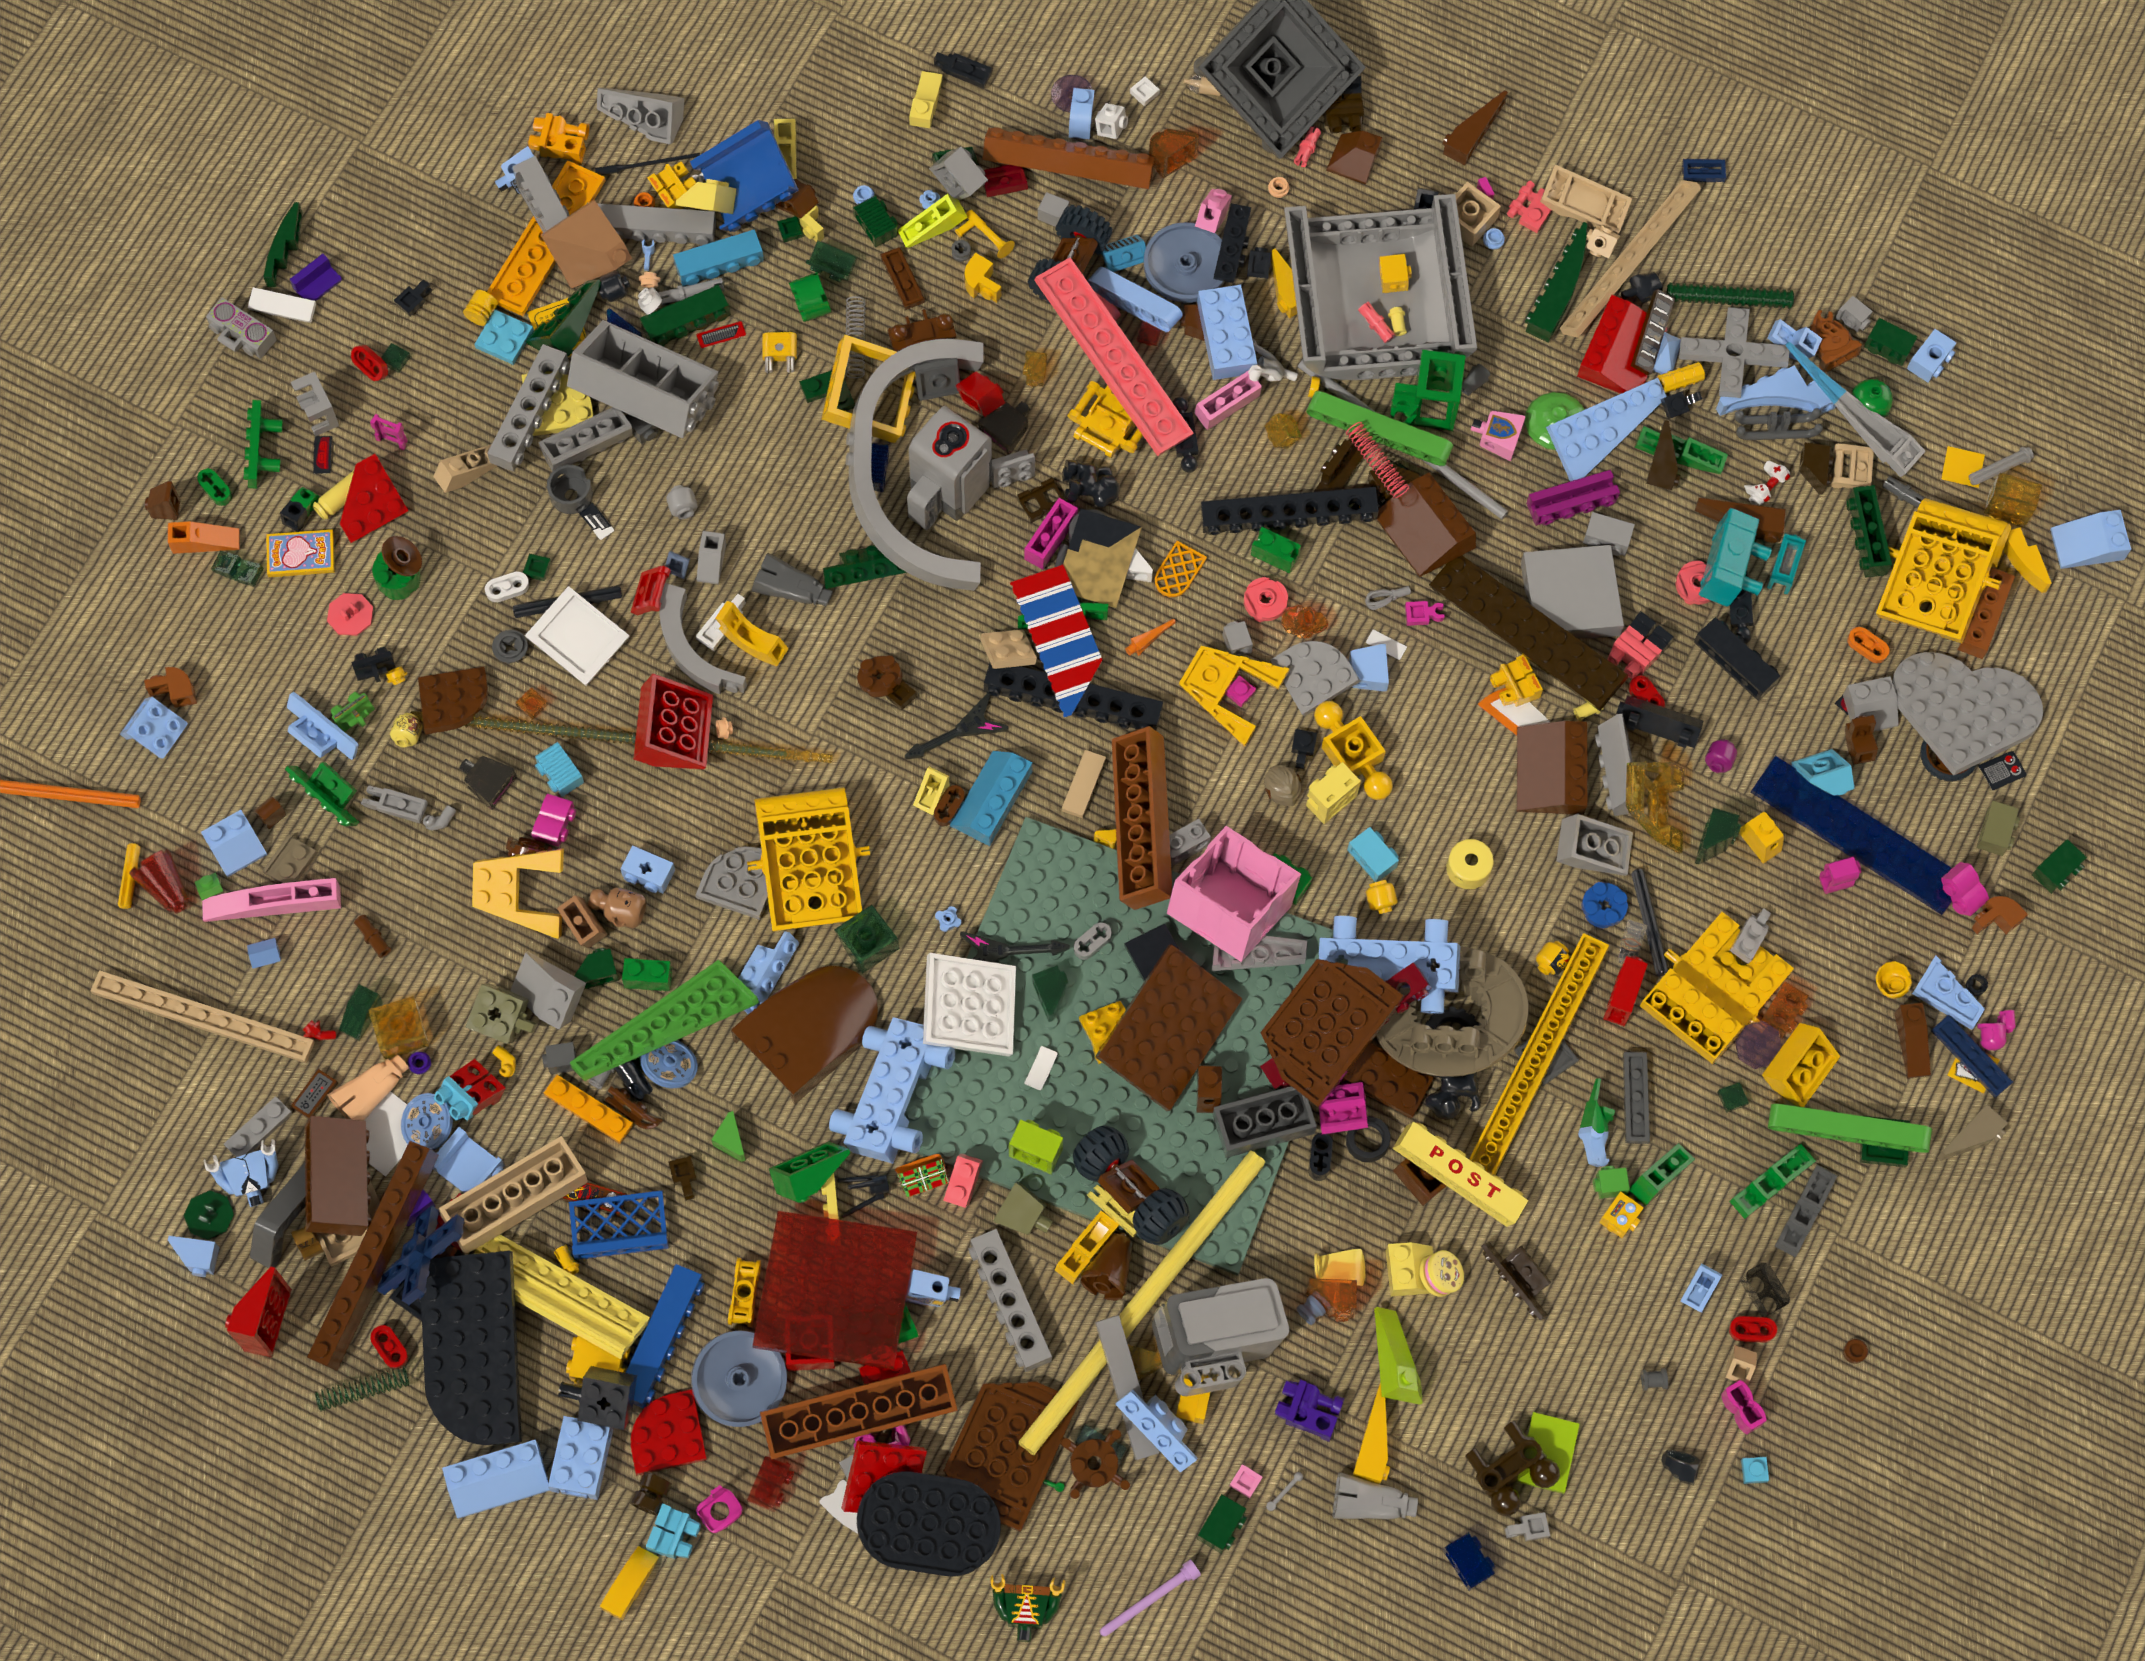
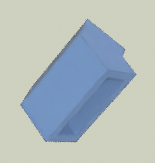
M275 938L247 945L252 969L281 961L279 947Z

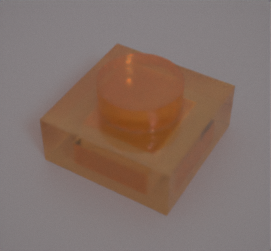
M532 687L515 702L516 706L532 720L548 705V702Z

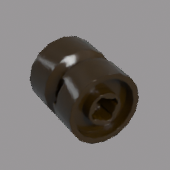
M644 1472L638 1484L640 1490L635 1491L630 1504L646 1513L658 1516L663 1503L662 1498L668 1496L672 1483L657 1475ZM646 1492L654 1495L655 1499L645 1496Z

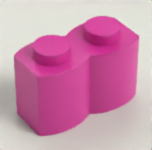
M547 794L531 833L533 839L557 847L560 846L561 842H565L569 831L566 827L569 821L573 822L576 815L573 801Z
M1849 857L1825 864L1824 871L1819 876L1824 893L1829 894L1853 887L1861 873L1860 863L1857 860L1855 861L1854 857Z
M1959 862L1941 878L1943 890L1951 896L1952 906L1959 914L1971 916L1989 900L1987 891L1980 883L1977 872L1969 863Z
M1739 1380L1723 1391L1721 1394L1722 1401L1725 1407L1734 1414L1735 1422L1743 1433L1748 1435L1766 1422V1415L1762 1407L1753 1401L1752 1392L1743 1381Z

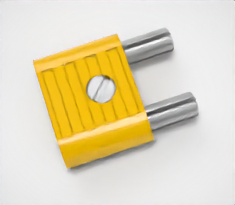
M768 332L762 335V359L765 361L766 373H768V362L769 372L773 371V361H787L788 373H790L791 361V373L794 372V360L797 359L796 333Z

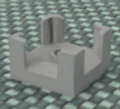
M315 371L291 382L294 391L311 385L312 390L296 397L301 409L305 410L309 421H314L323 416L326 418L325 421L311 427L315 436L339 426L333 407Z

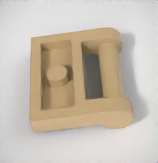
M1835 444L1833 449L1835 454L1834 476L1831 478V487L1854 488L1871 486L1874 454L1872 449L1856 445ZM1844 454L1850 455L1848 478L1842 477Z

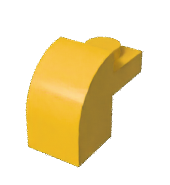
M976 252L965 267V288L973 298L980 293L985 299L993 300L997 303L1001 298V286L989 279L993 274V263Z

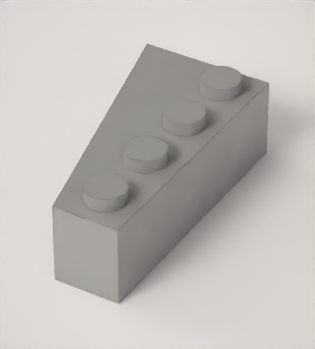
M536 156L512 166L517 188L543 233L570 216L566 207L561 205L558 193L552 188L547 174L544 173Z

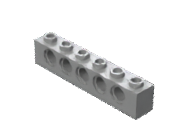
M544 344L542 345L487 453L490 463L513 472L517 465H521L526 447H530L532 444L535 429H539L541 426L544 411L549 410L552 402L551 398L554 392H558L563 374L566 375L569 370L570 363L567 353ZM546 371H553L551 374H544ZM537 389H544L542 392H535ZM528 407H535L533 410H526ZM519 425H526L522 429H517ZM511 443H516L514 447H507Z
M997 1229L971 1239V1247L968 1248L973 1261L977 1260L980 1268L977 1269L982 1282H987L989 1290H986L989 1300L991 1303L995 1302L999 1311H996V1316L1000 1325L1005 1324L1008 1332L1005 1333L1009 1346L1014 1345L1017 1351L1014 1357L1018 1367L1023 1366L1025 1372L1052 1362L1051 1353ZM992 1254L996 1256L997 1260L989 1264L984 1261L985 1256ZM1001 1275L1006 1278V1282L1002 1285H997L993 1279ZM1005 1297H1012L1015 1299V1303L1012 1306H1006L1002 1300ZM1015 1318H1021L1025 1323L1022 1327H1014L1011 1322ZM1025 1339H1030L1034 1345L1030 1349H1025L1021 1346V1342Z

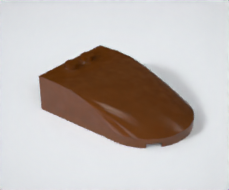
M841 966L820 967L788 984L749 1013L731 1029L733 1041L736 1044L741 1041L791 1093L792 1102L796 1105L863 1045L862 1040L868 1026L875 1027L877 1023V999L871 985L857 972Z

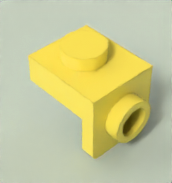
M814 206L800 219V225L807 238L814 239L819 243L824 239V230L815 221L819 217L818 207Z

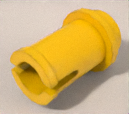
M567 1245L561 1246L554 1251L563 1270L572 1275L579 1272V1263L574 1261Z

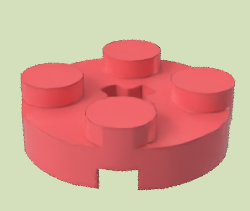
M1702 561L1688 562L1681 568L1676 577V590L1685 603L1689 605L1706 604L1711 601L1699 596L1700 587L1693 584L1694 579L1697 578L1698 581H1701L1704 576L1706 564Z
M1266 577L1258 578L1252 581L1245 591L1244 607L1248 614L1254 617L1257 622L1275 620L1286 611L1288 594L1283 584L1277 580L1275 582ZM1263 595H1265L1267 598L1271 597L1269 603L1265 604L1261 602Z

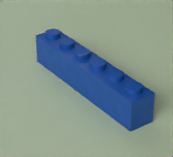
M675 1264L626 1371L628 1374L637 1375L634 1405L645 1408L647 1403L650 1404L656 1393L653 1390L657 1381L661 1382L666 1369L663 1367L666 1360H671L675 1352L673 1345L676 1339H680L684 1333L685 1326L683 1323L686 1317L690 1318L694 1311L695 1304H693L696 1295L700 1296L704 1289L705 1283H703L702 1274Z

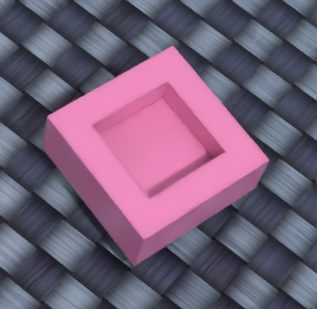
M1242 1464L1230 1483V1487L1250 1499L1263 1477Z

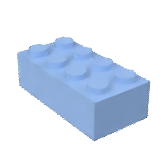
M1241 285L1198 291L1197 305L1213 380L1241 376L1250 370L1252 365H1257Z

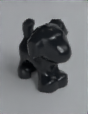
M1066 459L1062 471V481L1069 483V489L1065 490L1066 502L1074 503L1080 495L1092 496L1095 505L1100 508L1118 501L1120 486L1115 477L1112 476V470L1109 467H1097L1095 464L1080 463L1075 460ZM1104 475L1101 480H1098L1099 476Z
M1477 1072L1464 1076H1435L1441 1079V1090L1429 1094L1426 1097L1425 1103L1439 1119L1450 1120L1460 1114L1461 1105L1458 1097L1461 1096L1471 1098L1472 1105L1469 1109L1471 1112L1480 1109L1481 1099L1478 1094Z

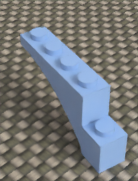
M1794 365L1788 369L1785 367L1781 368L1775 375L1770 377L1764 376L1753 385L1746 384L1742 386L1741 398L1720 397L1716 410L1722 416L1748 407L1783 406L1808 412L1819 408L1821 410L1820 415L1835 409L1836 406L1815 381L1806 385Z

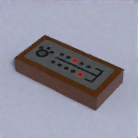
M318 1069L291 1104V1108L309 1119L310 1116L316 1114L328 1098L327 1095L334 1090L338 1082Z

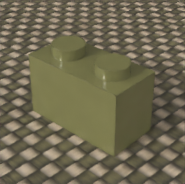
M1992 801L1987 808L1976 848L2003 856L2006 850H2011L2014 843V837H2011L2013 830L2017 829L2020 817H2017L2019 809Z

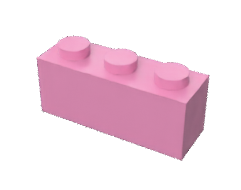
M1247 371L1196 405L1195 415L1206 430H1209L1258 398L1262 386L1258 381L1250 380Z

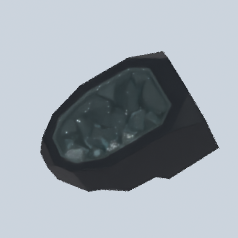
M1666 1450L1661 1458L1663 1467L1670 1471L1675 1478H1678L1680 1482L1694 1486L1701 1460L1692 1454L1682 1451Z

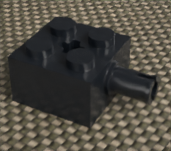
M590 1366L583 1377L582 1386L561 1382L558 1397L579 1400L578 1421L625 1430L632 1418L637 1375Z

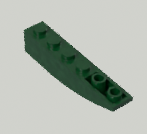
M1583 222L1580 229L1576 227L1571 237L1573 242L1571 245L1567 244L1564 248L1562 262L1557 261L1553 269V273H1555L1553 278H1548L1543 289L1546 291L1543 295L1539 294L1534 304L1536 307L1535 311H1530L1525 320L1527 324L1526 333L1547 343L1551 340L1574 294L1584 258L1587 223Z

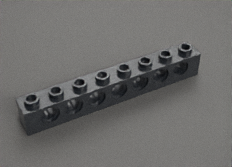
M1376 487L1201 501L1203 533H1208V535H1218L1224 531L1241 533L1243 530L1248 529L1258 532L1261 527H1273L1275 530H1281L1287 526L1304 528L1308 524L1327 526L1331 522H1339V524H1349L1355 520L1371 522L1378 517ZM1356 503L1361 508L1359 510H1352L1349 505ZM1335 505L1339 510L1331 512L1327 507ZM1314 507L1317 512L1309 514L1305 509ZM1292 509L1295 511V514L1288 516L1284 513V510ZM1266 510L1271 511L1273 516L1269 518L1264 517L1262 512ZM1247 512L1252 517L1250 519H1243L1240 514ZM1221 514H1226L1230 519L1221 521L1218 517Z
M989 662L984 680V692L994 697L1004 696L1014 702L1025 701L1035 707L1045 706L1052 708L1055 712L1063 713L1059 707L1060 702L1057 701L1055 695L1049 696L1046 694L1047 691L1053 690L1051 687L1052 683L1048 680V673L1021 666L993 669ZM1011 680L1014 683L1011 685H1005L1003 684V681ZM1089 683L1073 715L1079 718H1094L1100 723H1114L1124 729L1130 727L1139 730L1150 726L1157 731L1163 710V701ZM1032 685L1035 689L1028 691L1024 687ZM1091 701H1097L1100 703V705L1093 707L1089 705V703ZM1113 706H1118L1121 708V710L1119 712H1114L1110 708ZM1138 711L1141 712L1143 715L1141 717H1135L1132 715V713Z

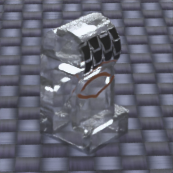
M1631 920L1627 921L1618 949L1617 963L1622 964L1626 956L1638 957L1648 925Z

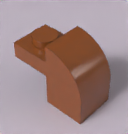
M165 667L166 676L155 675L150 679L144 680L149 696L169 693L170 700L175 708L197 704L195 689L188 675L179 668Z
M2004 896L1993 897L1986 901L1982 907L1983 911L1974 918L1976 922L1972 926V930L1978 935L1991 923L1995 922L2007 935L2022 923L2028 914L2011 898Z

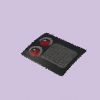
M2014 751L2007 752L1978 765L1993 791L2027 776Z

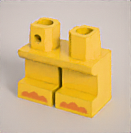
M682 161L672 167L666 164L663 171L657 175L653 173L647 177L665 205L671 209H683V206L676 205V200L697 183L692 176L682 182L681 178L689 173V170Z
M1523 655L1516 657V660L1513 662L1501 664L1499 671L1490 676V682L1494 688L1505 685L1507 689L1499 694L1503 706L1514 703L1518 707L1541 697L1543 689L1536 675L1532 673L1533 670L1528 660Z

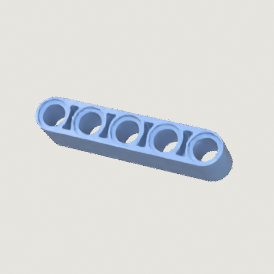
M1099 267L1087 280L1092 289L1111 304L1162 331L1169 332L1183 316L1182 311L1175 304L1104 267Z

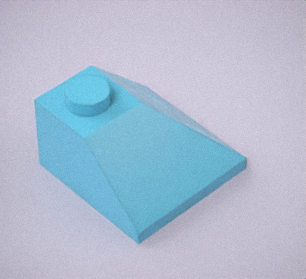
M1833 749L1791 762L1792 767L1811 784L1834 796L1843 795L1847 791L1855 789L1851 765Z

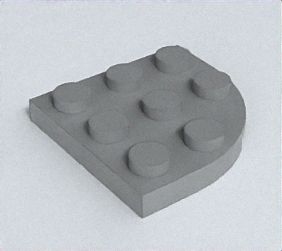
M1318 641L1302 642L1271 659L1273 665L1289 668V673L1283 683L1303 716L1314 711L1320 703L1332 700L1360 682L1359 677L1344 654L1327 643Z
M738 847L724 855H719L706 869L696 892V898L760 920L768 900L765 875L762 869L748 871L747 861L760 860L761 849L756 847Z

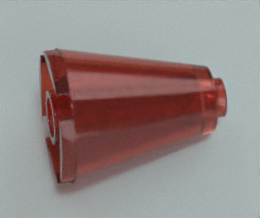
M168 849L165 852L160 850L140 862L141 868L136 870L134 867L129 872L131 878L169 913L175 912V914H178L187 908L186 903L189 899L173 857Z

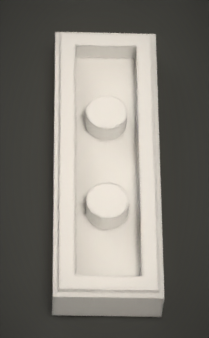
M254 287L248 304L249 310L307 323L312 322L316 302L313 300Z

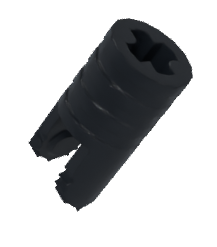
M633 1060L614 1068L636 1101L643 1100L644 1094L652 1092L653 1088Z

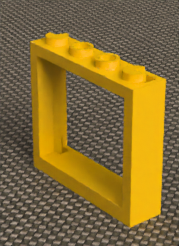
M844 335L838 343L821 420L850 429L852 413L837 409L850 351L883 362L897 352ZM915 371L905 375L894 427L873 420V437L895 443L900 436H904L906 431L904 420L908 417L911 408L908 402L915 390V387L912 386L913 380L916 379Z

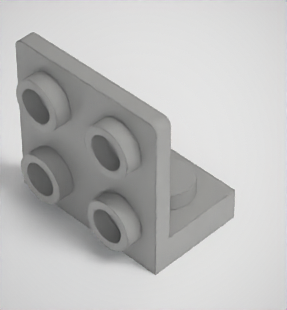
M1027 449L992 460L991 482L993 488L1007 487L1012 482L1026 481L1035 476L1034 453L1028 454Z

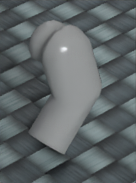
M446 806L440 816L433 817L427 815L423 819V824L426 829L431 831L446 828L456 810Z

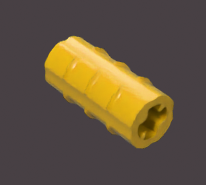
M1697 362L1691 365L1687 364V366L1673 371H1667L1658 375L1657 378H1659L1664 392L1667 393L1704 381L1705 372L1702 365Z

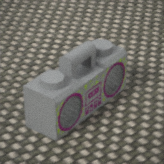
M223 297L206 316L209 323L208 327L216 334L221 333L217 340L234 352H237L243 345L242 349L248 355H255L261 359L277 341L272 329Z

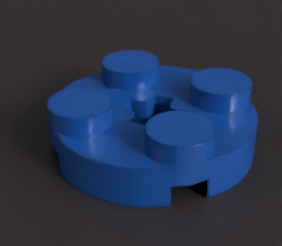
M1595 883L1594 886L1586 891L1582 899L1581 907L1586 915L1585 918L1590 924L1599 928H1609V926L1619 924L1624 919L1628 909L1627 895L1613 884ZM1607 901L1611 908L1602 910V905L1599 902Z

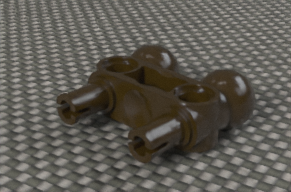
M1515 1420L1507 1424L1504 1430L1516 1446L1493 1464L1488 1465L1476 1448L1465 1455L1477 1473L1476 1481L1486 1495L1491 1498L1493 1510L1502 1516L1515 1514L1521 1506L1519 1492L1515 1488L1510 1487L1518 1479L1530 1472V1478L1536 1486L1549 1488L1554 1486L1560 1477L1558 1464L1552 1459L1547 1458V1455L1534 1437H1527ZM1529 1448L1537 1451V1455L1533 1459H1527L1524 1456L1525 1451ZM1490 1476L1498 1478V1483L1494 1487L1486 1485V1480Z

